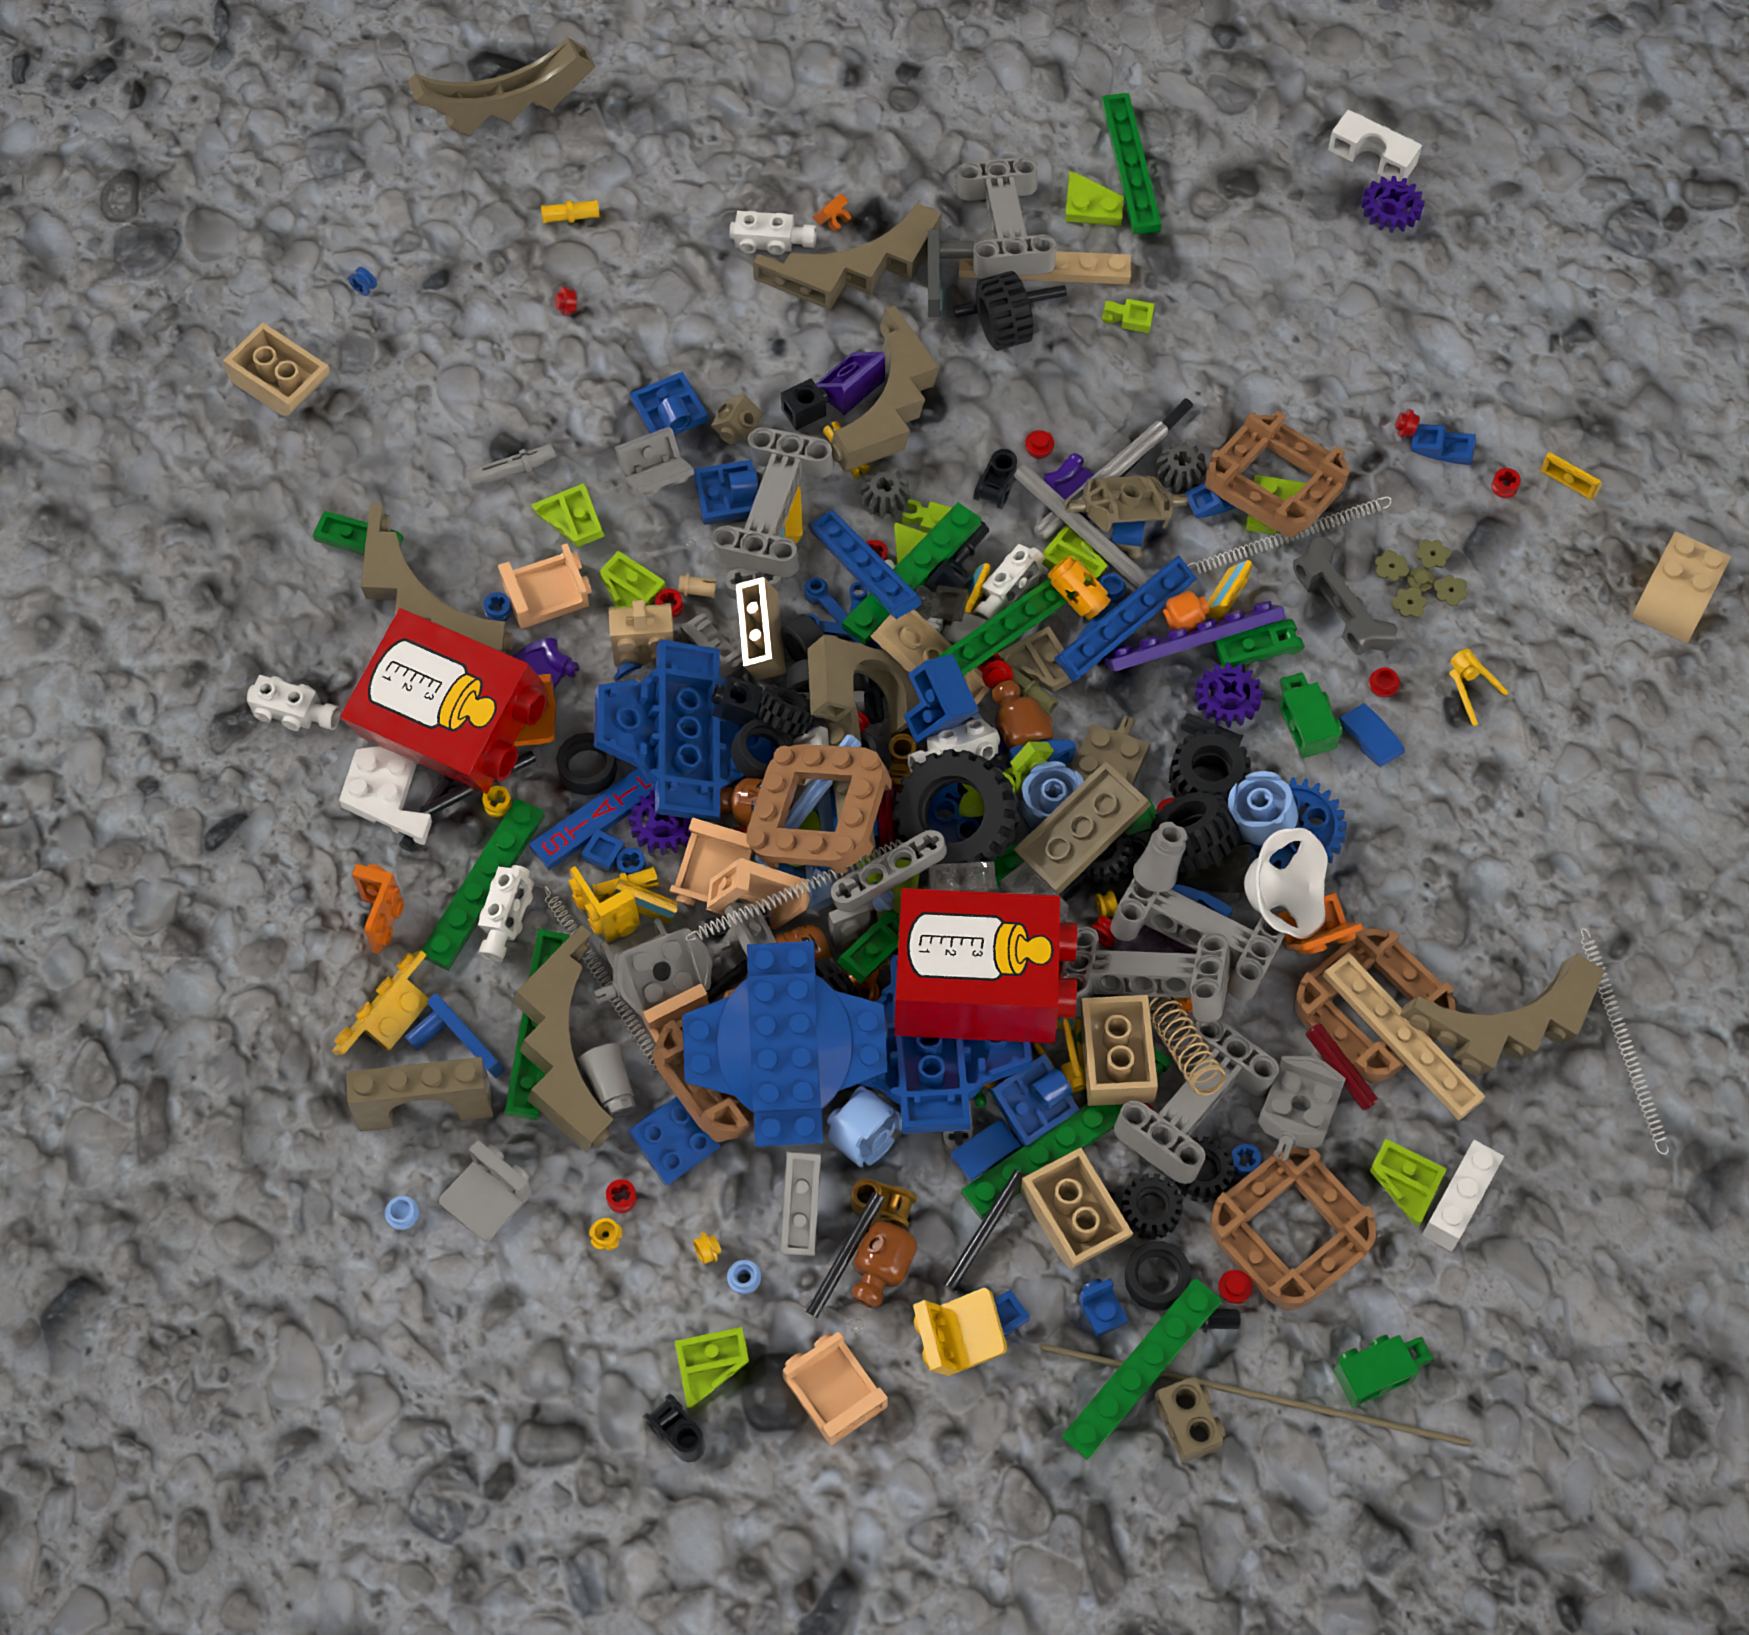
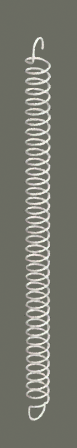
M1390 497L1377 498V500H1378V499L1382 500V499H1384V498H1389V499H1390L1389 505L1386 506V507H1383V509L1390 506V504H1391V498H1390ZM1376 500V501H1375V502H1376V507H1377V510L1380 512L1381 509H1380V506H1379V504H1378V502H1377V500ZM1372 502L1362 504L1366 506V511L1368 515H1370V510L1367 506L1368 503L1371 504L1372 512L1375 513V508ZM1357 505V507L1359 506L1361 508V513L1365 517V511L1362 508V505ZM1352 507L1350 510L1351 517L1353 520H1355V515L1352 512L1353 508L1356 509V515L1360 519V513L1357 510V507ZM1342 510L1341 513L1337 512L1336 515L1332 514L1331 517L1326 516V519L1323 517L1321 518V520L1317 519L1316 522H1314L1316 531L1318 533L1320 532L1319 527L1316 524L1317 521H1320L1321 529L1323 531L1325 530L1324 525L1322 523V519L1325 520L1327 529H1330L1327 517L1330 518L1332 527H1335L1334 521L1332 519L1333 515L1335 516L1337 525H1340L1337 514H1340L1341 521L1343 524H1345V519L1342 515V512L1346 513V519L1348 522H1350V517L1347 513V510ZM1310 526L1311 533L1314 535V529ZM1307 529L1305 530L1306 535L1309 536V531ZM1280 532V535H1279V534H1275V536L1271 535L1270 538L1265 537L1264 540H1263V539H1260V541L1262 540V541L1264 542V546H1265V549H1266L1267 551H1268V546H1267V544H1266V542H1265L1266 539L1269 540L1270 547H1271L1272 549H1273V544H1272V541L1270 540L1271 537L1274 538L1275 545H1276L1277 547L1279 546L1278 541H1277V539H1276V535L1279 536L1281 545H1284L1283 539H1282V537H1281V532ZM1300 532L1301 537L1304 538V533ZM1285 537L1286 543H1289L1288 537ZM1255 541L1253 544L1256 554H1258V550L1255 546L1256 542L1259 544L1260 551L1263 553V548L1260 544V541ZM1245 544L1244 547L1240 546L1239 549L1234 548L1232 552L1235 561H1237L1235 549L1238 550L1239 557L1241 560L1243 559V557L1240 552V548H1243L1245 557H1248L1247 552L1245 550V546H1248L1247 544ZM1249 544V546H1248V548H1249V553H1250L1251 556H1253V552H1252V550H1251V548H1250V544ZM1227 552L1219 553V555L1223 556V561L1227 565L1226 558L1224 557V554ZM1228 552L1227 554H1228L1229 561H1230V563H1232V558H1231V556L1229 555V552ZM1214 555L1213 558L1209 557L1208 560L1203 559V561H1198V563L1193 562L1188 564L1187 566L1196 564L1199 574H1201V569L1198 566L1199 562L1202 563L1204 572H1206L1204 560L1207 561L1209 570H1212L1211 565L1209 563L1210 558L1213 560L1214 568H1217V565L1214 561V557L1218 558V563L1220 567H1222V563L1219 559V555Z
M896 839L895 844L893 842H890V847L885 844L884 849L882 847H879V852L876 849H874L873 854L871 853V855L875 860V851L880 857V848L883 850L884 853H887L886 846L889 848V850H892L891 843L894 845L895 848L898 847L897 841L900 844L903 843ZM862 857L860 861L865 865L864 857ZM857 861V863H855V864L857 865V867H858V869H859L860 866H859V863H858V861ZM829 869V875L827 874V872L823 871V877L820 874L817 875V879L814 876H812V882L809 879H806V884L803 881H801V887L798 884H795V889L792 886L789 887V891L784 888V895L781 891H778V897L776 894H772L773 900L770 898V896H767V902L762 898L761 904L758 901L755 902L756 908L752 903H750V910L747 906H744L745 913L742 909L739 908V915L736 911H733V917L728 913L727 919L724 916L721 917L722 923L718 918H716V925L713 921H710L711 928L706 923L704 924L705 930L702 926H699V932H691L686 936V940H695L696 938L689 940L687 939L689 935L697 932L700 939L703 940L700 928L703 930L706 937L708 938L709 936L706 929V925L711 931L712 935H714L712 923L717 929V931L720 933L717 920L719 921L723 929L726 930L723 918L731 928L729 916L731 917L735 925H737L734 913L737 915L740 922L742 923L743 921L741 918L740 910L745 916L746 920H748L746 908L751 914V916L754 918L751 905L753 906L757 914L760 915L757 903L765 913L763 901L767 905L768 909L771 910L768 898L771 900L775 908L777 906L774 900V896L777 898L780 905H782L779 892L785 899L786 903H788L785 890L789 894L790 898L793 900L791 888L795 892L796 896L799 898L796 885L799 887L802 894L805 895L802 883L805 885L806 889L810 893L808 881L812 885L813 889L816 891L813 878L816 880L819 887L821 888L819 876L822 878L825 885L827 886L824 873L828 876L831 883H833L830 875V871L834 874L836 880L838 881L837 874L834 873L832 869Z
M545 886L544 889L547 894V899L548 897L550 898L551 892L548 889V887ZM559 896L552 898L549 902L545 899L548 907L551 908L554 916L557 917V921L563 926L564 931L568 932L577 927V924H574L568 930H565V926H569L574 922L573 919L569 920L565 925L561 924L568 920L571 915H567L559 921L558 918L566 915L568 910L561 912L558 916L555 915L556 912H560L565 908L564 905L560 906L556 911L552 910L561 905L562 901H558L550 907L549 904L557 901ZM595 952L590 953L586 958L582 957V959H585L584 963L588 964L587 968L591 969L590 972L594 974V978H597V983H600V987L604 988L601 986V983L608 981L610 976L605 977L601 982L598 979L604 977L607 971L601 973L598 977H595V974L604 970V967H600L595 972H592V969L600 966L601 962L594 964L592 968L589 967V964L596 962L598 957L586 963V959L592 958ZM621 998L614 999V1001H611L609 999V1002H612V1006L616 1008L625 1004L623 1001H621L617 1004V1006H614L613 1003L619 1001ZM628 1006L622 1007L620 1011H617L615 1008V1011L620 1013L626 1010ZM628 1010L622 1016L618 1013V1016L622 1017L621 1021L625 1022L624 1025L628 1026L627 1030L631 1031V1036H634V1040L637 1041V1045L640 1046V1050L643 1051V1055H646V1059L650 1060L649 1064L653 1065V1070H658L654 1069L655 1064H651V1061L654 1060L653 1057L651 1059H648V1056L652 1054L653 1050L650 1051L648 1054L644 1053L646 1050L651 1049L654 1046V1044H650L645 1049H641V1047L643 1045L648 1044L651 1041V1039H647L641 1045L638 1044V1042L640 1040L645 1039L648 1036V1034H644L638 1040L635 1039V1037L642 1034L645 1031V1029H642L638 1031L635 1035H633L632 1032L639 1029L641 1027V1024L635 1026L632 1030H629V1027L636 1024L638 1022V1019L632 1021L629 1025H626V1022L632 1020L635 1017V1015H631L626 1020H623V1017L629 1015L632 1012V1010Z
M1582 928V929H1581V934H1582L1583 939L1581 940V944H1584V945H1583V949H1585V948H1584L1585 945L1593 944V943H1595V940H1591V941H1589V942H1587V943H1583L1582 941L1584 940V935H1583L1582 930H1583V929L1586 930V929H1585V928ZM1592 946L1588 949H1585V955H1588L1587 960H1589V956L1596 955L1599 953V951L1592 952L1591 954H1587L1586 952L1588 950L1596 949L1598 946ZM1599 956V957L1593 958L1592 960H1589V961H1590V962L1596 961V960L1601 959L1602 957ZM1603 962L1596 963L1595 965L1600 966ZM1610 979L1601 980L1600 983L1607 982ZM1611 984L1604 985L1603 987H1598L1600 988L1598 992L1602 994L1601 999H1604L1602 1003L1606 1005L1604 1009L1608 1010L1607 1015L1610 1016L1608 1020L1612 1022L1611 1026L1614 1027L1612 1031L1616 1033L1615 1038H1618L1617 1043L1620 1044L1619 1049L1622 1050L1621 1054L1624 1055L1623 1060L1626 1061L1625 1066H1628L1627 1071L1631 1072L1629 1074V1077L1632 1078L1631 1083H1634L1633 1088L1637 1089L1635 1091V1094L1639 1095L1637 1097V1099L1641 1101L1639 1105L1643 1106L1641 1111L1645 1112L1643 1116L1647 1118L1645 1121L1649 1124L1647 1128L1651 1129L1650 1134L1654 1135L1652 1137V1140L1656 1141L1655 1146L1658 1150L1656 1143L1658 1141L1666 1140L1667 1137H1663L1659 1140H1654L1653 1138L1656 1135H1661L1665 1132L1662 1131L1657 1134H1652L1651 1132L1655 1129H1660L1663 1126L1661 1125L1655 1128H1649V1126L1651 1124L1658 1123L1661 1120H1656L1653 1122H1647V1120L1650 1118L1657 1117L1659 1114H1654L1650 1117L1645 1116L1646 1113L1656 1110V1108H1653L1648 1111H1643V1108H1645L1646 1106L1654 1105V1102L1646 1105H1641L1643 1101L1652 1099V1097L1639 1099L1641 1095L1649 1094L1650 1091H1646L1641 1094L1637 1093L1639 1089L1647 1088L1648 1085L1642 1086L1640 1088H1635L1636 1084L1643 1083L1646 1080L1644 1079L1638 1082H1633V1079L1644 1076V1074H1639L1635 1077L1630 1076L1633 1072L1641 1071L1642 1068L1629 1071L1628 1069L1630 1067L1637 1066L1640 1063L1637 1062L1632 1065L1626 1064L1628 1061L1636 1060L1638 1057H1633L1629 1060L1624 1059L1625 1056L1635 1054L1636 1051L1623 1054L1622 1052L1624 1050L1631 1049L1634 1046L1631 1045L1626 1048H1620L1622 1044L1630 1043L1632 1040H1627L1623 1043H1619V1039L1629 1037L1630 1035L1626 1034L1621 1037H1616L1618 1033L1625 1032L1628 1029H1622L1618 1032L1614 1031L1616 1027H1622L1626 1023H1621L1617 1026H1613L1612 1024L1614 1022L1621 1021L1624 1018L1620 1017L1615 1020H1610L1612 1016L1620 1015L1622 1012H1616L1612 1015H1609V1011L1619 1009V1006L1613 1007L1611 1009H1606L1608 1005L1616 1004L1618 1001H1612L1608 1004H1605V1000L1612 999L1615 997V995H1611L1607 998H1602L1604 994L1611 993L1614 990L1611 989L1604 993L1600 992L1601 989L1608 988L1611 986ZM1666 1145V1146H1667V1152H1666V1153H1662V1152H1660L1659 1150H1658V1152L1661 1153V1154H1667L1668 1151H1669L1668 1145Z

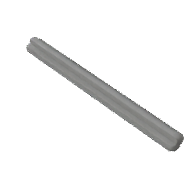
M1156 421L1091 478L1119 477L1167 436L1168 427L1162 421ZM1085 483L1066 500H1082ZM1052 511L1035 526L1034 533L1041 540H1046L1062 527L1065 522Z
M1023 464L1016 470L1014 474L1016 479L1133 585L1139 588L1151 578L1079 512L1066 513L1064 508L1065 500L1027 465Z

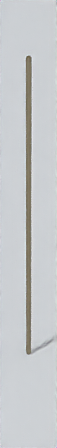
M1048 1344L1040 1345V1349L1043 1351L1118 1368L1124 1362ZM1164 1371L1160 1376L1180 1382L1191 1378L1190 1376ZM1197 1378L1199 1385L1204 1384L1207 1388L1464 1446L1471 1445V1440Z

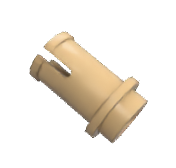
M686 573V576L680 575L678 592L684 594V597H687L689 594L715 598L717 579L692 577L690 573Z

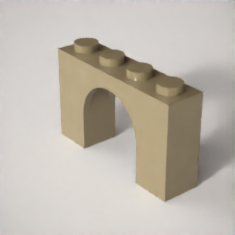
M825 634L808 648L811 715L838 722L853 710V674L860 673L874 680L886 696L889 708L890 736L907 734L913 738L903 715L921 702L908 676L909 672L886 650H878L864 646L862 643H853L839 639L834 635Z
M482 1057L346 1072L347 1102L361 1132L394 1128L393 1108L407 1102L419 1100H437L452 1104L457 1110L460 1121L493 1117L492 1086Z

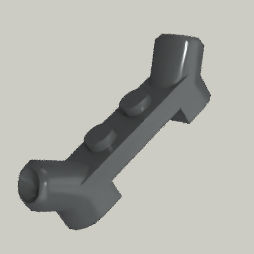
M1324 537L1311 539L1308 543L1306 554L1293 561V569L1300 583L1307 592L1317 587L1320 589L1346 624L1342 639L1356 655H1361L1370 649L1384 652L1392 650L1398 629L1396 625L1372 619L1367 613L1363 601L1359 597H1355L1349 589L1345 577L1338 574L1331 565L1335 545L1330 539Z

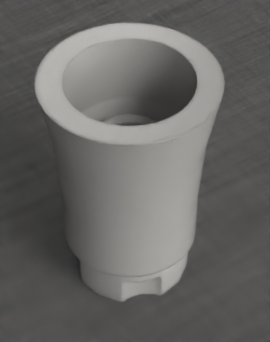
M1164 822L1152 834L1146 849L1133 867L1136 881L1145 889L1153 892H1165L1175 886L1180 861L1186 848L1187 834L1183 827L1176 826L1173 822Z
M604 1044L585 1052L578 1058L577 1062L585 1073L598 1104L613 1119L627 1116L637 1108L625 1068L621 1044Z

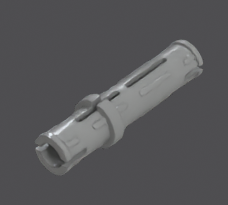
M548 443L525 451V449L520 450L519 454L485 464L478 468L466 470L473 489L516 473L532 472L533 468L555 462L557 459L552 444Z

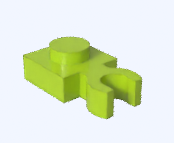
M909 499L907 509L913 510L915 513L903 512L902 521L908 525L920 523V531L928 533L952 507L930 501L928 508H926L919 501Z

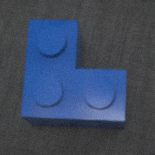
M953 654L926 660L908 674L921 703L903 716L916 743L927 741L928 737L939 734L943 730L957 727L979 711Z

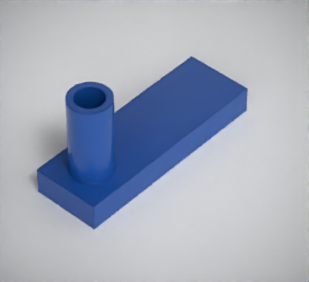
M437 993L426 1001L434 1011L404 1036L418 1051L448 1025L475 1057H482L485 1068L495 1079L505 1071L503 1066Z

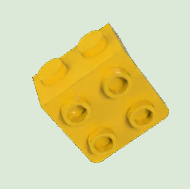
M574 866L569 869L571 879L568 881V884L574 893L571 896L578 909L586 911L589 916L587 921L596 936L602 934L608 944L620 936L626 937L632 934L641 925L635 897L629 888L599 903L577 867Z
M982 1288L943 1305L926 1300L913 1305L916 1315L914 1317V1325L919 1335H921L924 1346L922 1351L923 1360L930 1371L951 1376L1006 1353L1007 1345L991 1290Z

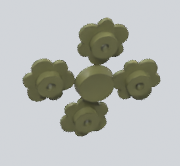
M1424 539L1420 541L1418 545L1419 550L1416 551L1415 556L1421 560L1424 568H1414L1409 572L1406 558L1402 555L1398 556L1392 550L1385 551L1383 557H1377L1375 560V564L1378 566L1376 568V575L1379 578H1388L1391 582H1396L1399 577L1403 578L1408 575L1409 589L1407 591L1405 589L1398 590L1397 597H1394L1391 603L1395 610L1400 611L1402 617L1407 618L1411 615L1412 617L1419 618L1424 614L1427 599L1421 597V593L1428 592L1432 586L1437 592V600L1445 601L1451 607L1459 605L1460 600H1465L1468 596L1466 591L1467 582L1464 579H1455L1452 575H1446L1444 580L1438 579L1435 581L1434 575L1428 570L1433 569L1435 566L1439 568L1444 567L1446 560L1450 558V549L1442 546L1443 544L1440 540L1431 542Z

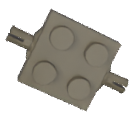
M1124 716L1117 731L1092 724L1071 770H1076L1085 781L1107 761L1134 786L1150 751V743L1129 735L1135 724V720L1132 717L1128 721V716Z

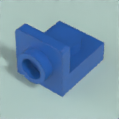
M1111 1278L1103 1282L1101 1279H1095L1082 1287L1083 1291L1079 1295L1078 1303L1096 1338L1128 1323V1319L1113 1292L1114 1284Z

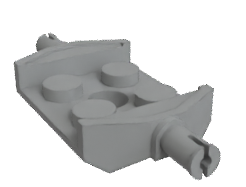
M684 927L615 954L613 963V981L610 982L611 985L593 991L594 997H597L595 1001L597 1004H600L609 999L620 997L633 1012L643 1016L644 1011L701 983L705 991L710 990L712 961H714V958L732 953V947H727L731 944L726 939L709 947L694 933L689 935L687 939H696L687 941L686 936L692 931ZM658 962L666 963L669 969L668 975L662 980H656L652 973L654 965Z
M1315 1047L1311 1056H1282L1279 1072L1259 1116L1258 1123L1264 1133L1278 1139L1279 1144L1274 1156L1279 1159L1281 1152H1283L1282 1161L1288 1160L1291 1148H1294V1145L1310 1149L1323 1144L1346 1079L1324 1061ZM1301 1103L1305 1105L1308 1110L1298 1111L1292 1106V1104Z

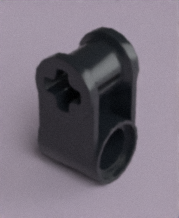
M999 449L992 454L984 473L977 482L973 495L974 500L979 501L983 499L997 504V508L1003 509L1016 480L1014 474L1017 470V456L1009 449ZM1004 466L1008 467V469H1000L999 467Z
M669 1393L665 1396L666 1401L651 1414L646 1413L642 1417L654 1434L664 1441L679 1459L688 1463L695 1462L702 1457L706 1448L702 1431L678 1400ZM686 1436L697 1438V1443L691 1448H682L680 1446V1441Z

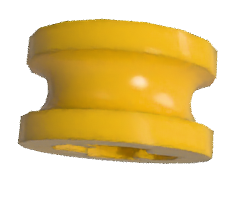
M492 786L487 794H483L484 809L491 817H504L512 806L510 793L502 786ZM498 797H502L503 803H498L496 807L492 806L491 800L496 801Z
M1107 891L1105 896H1102L1100 893L1095 894L1099 917H1114L1118 904L1113 891Z

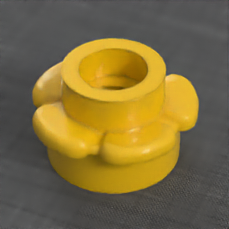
M610 1218L597 1220L589 1230V1235L592 1237L591 1244L598 1250L603 1248L606 1250L615 1249L619 1245V1239L623 1236L621 1226ZM608 1232L609 1236L603 1237V1233Z
M701 1232V1236L692 1241L695 1252L703 1265L711 1261L715 1263L718 1261L717 1255L721 1253L720 1245L714 1235L707 1236L705 1232Z

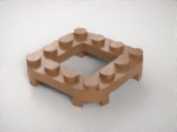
M1276 411L1275 416H1257L1253 412L1246 417L1241 429L1219 451L1214 450L1206 472L1205 486L1220 498L1266 526L1281 532L1285 537L1293 538L1298 533L1307 530L1343 491L1351 469H1349L1346 460L1343 458L1345 452L1336 445L1330 452L1284 424L1287 415ZM1265 448L1312 475L1311 479L1295 496L1290 495L1286 501L1241 475Z
M798 744L777 748L774 752V758L767 767L748 825L747 843L767 866L778 869L779 863L831 867L835 873L848 872L846 867L853 865L864 855L869 857L874 846L869 839L884 790H891L892 779L886 766L875 751L861 747ZM806 779L851 781L835 832L784 828L798 784L804 785Z
M1363 927V930L1355 933L1357 938L1345 943L1311 973L1307 972L1304 975L1295 996L1294 1009L1301 1022L1308 1029L1318 1023L1322 1024L1362 1078L1371 1084H1376L1394 1077L1407 1065L1383 1040L1381 1042L1377 1041L1374 1044L1331 1002L1339 993L1323 977L1324 972L1347 953H1350L1366 971L1374 966L1409 1001L1420 996L1436 1005L1451 1010H1456V1004L1453 996L1454 989L1450 983L1446 981L1442 984L1398 941L1400 937L1398 933L1391 929L1387 932L1381 929H1365ZM1424 1031L1433 1042L1437 1040V1037Z
M735 989L726 991L723 999L731 996ZM674 1020L669 1021L659 1035L652 1052V1057L658 1071L697 1125L716 1142L736 1139L753 1131L754 1113L746 1108L737 1098L732 1100L729 1097L724 1100L719 1092L685 1083L683 1020L676 1023Z
M1292 1147L1289 1158L1286 1161L1281 1160L1283 1152H1281L1280 1158L1277 1159L1274 1156L1276 1151L1274 1150L1271 1157L1227 1193L1223 1192L1218 1197L1209 1221V1228L1217 1245L1241 1271L1250 1277L1254 1286L1267 1300L1285 1311H1293L1315 1301L1368 1255L1376 1238L1375 1215L1369 1206L1364 1208L1320 1161L1321 1155L1312 1148L1307 1150L1301 1147ZM1294 1185L1338 1234L1296 1269L1289 1270L1247 1222Z

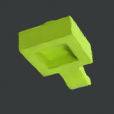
M1126 298L1125 305L1113 301H1105L1101 321L1108 324L1122 321V329L1149 334L1155 304Z
M1029 741L1010 761L1012 767L1004 772L1012 778L1016 777V792L1022 791V784L1029 772L1035 766L1047 762L1046 760L1053 754L1054 750L1048 742Z

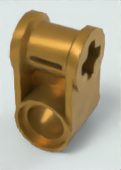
M907 734L895 735L888 745L891 753L889 773L892 774L893 789L902 788L903 785L899 784L903 775L908 777L911 774L908 765V755L899 756L896 752L899 750H906L909 754L917 752L914 738Z
M867 1178L855 1183L852 1188L850 1205L856 1215L860 1217L866 1206V1203L860 1202L857 1196L862 1193L872 1195L873 1192H876L883 1196L885 1200L873 1221H884L897 1225L904 1230L908 1229L909 1222L907 1218L912 1204H915L918 1199L915 1193L905 1188L890 1186ZM900 1204L899 1212L896 1213L897 1207Z

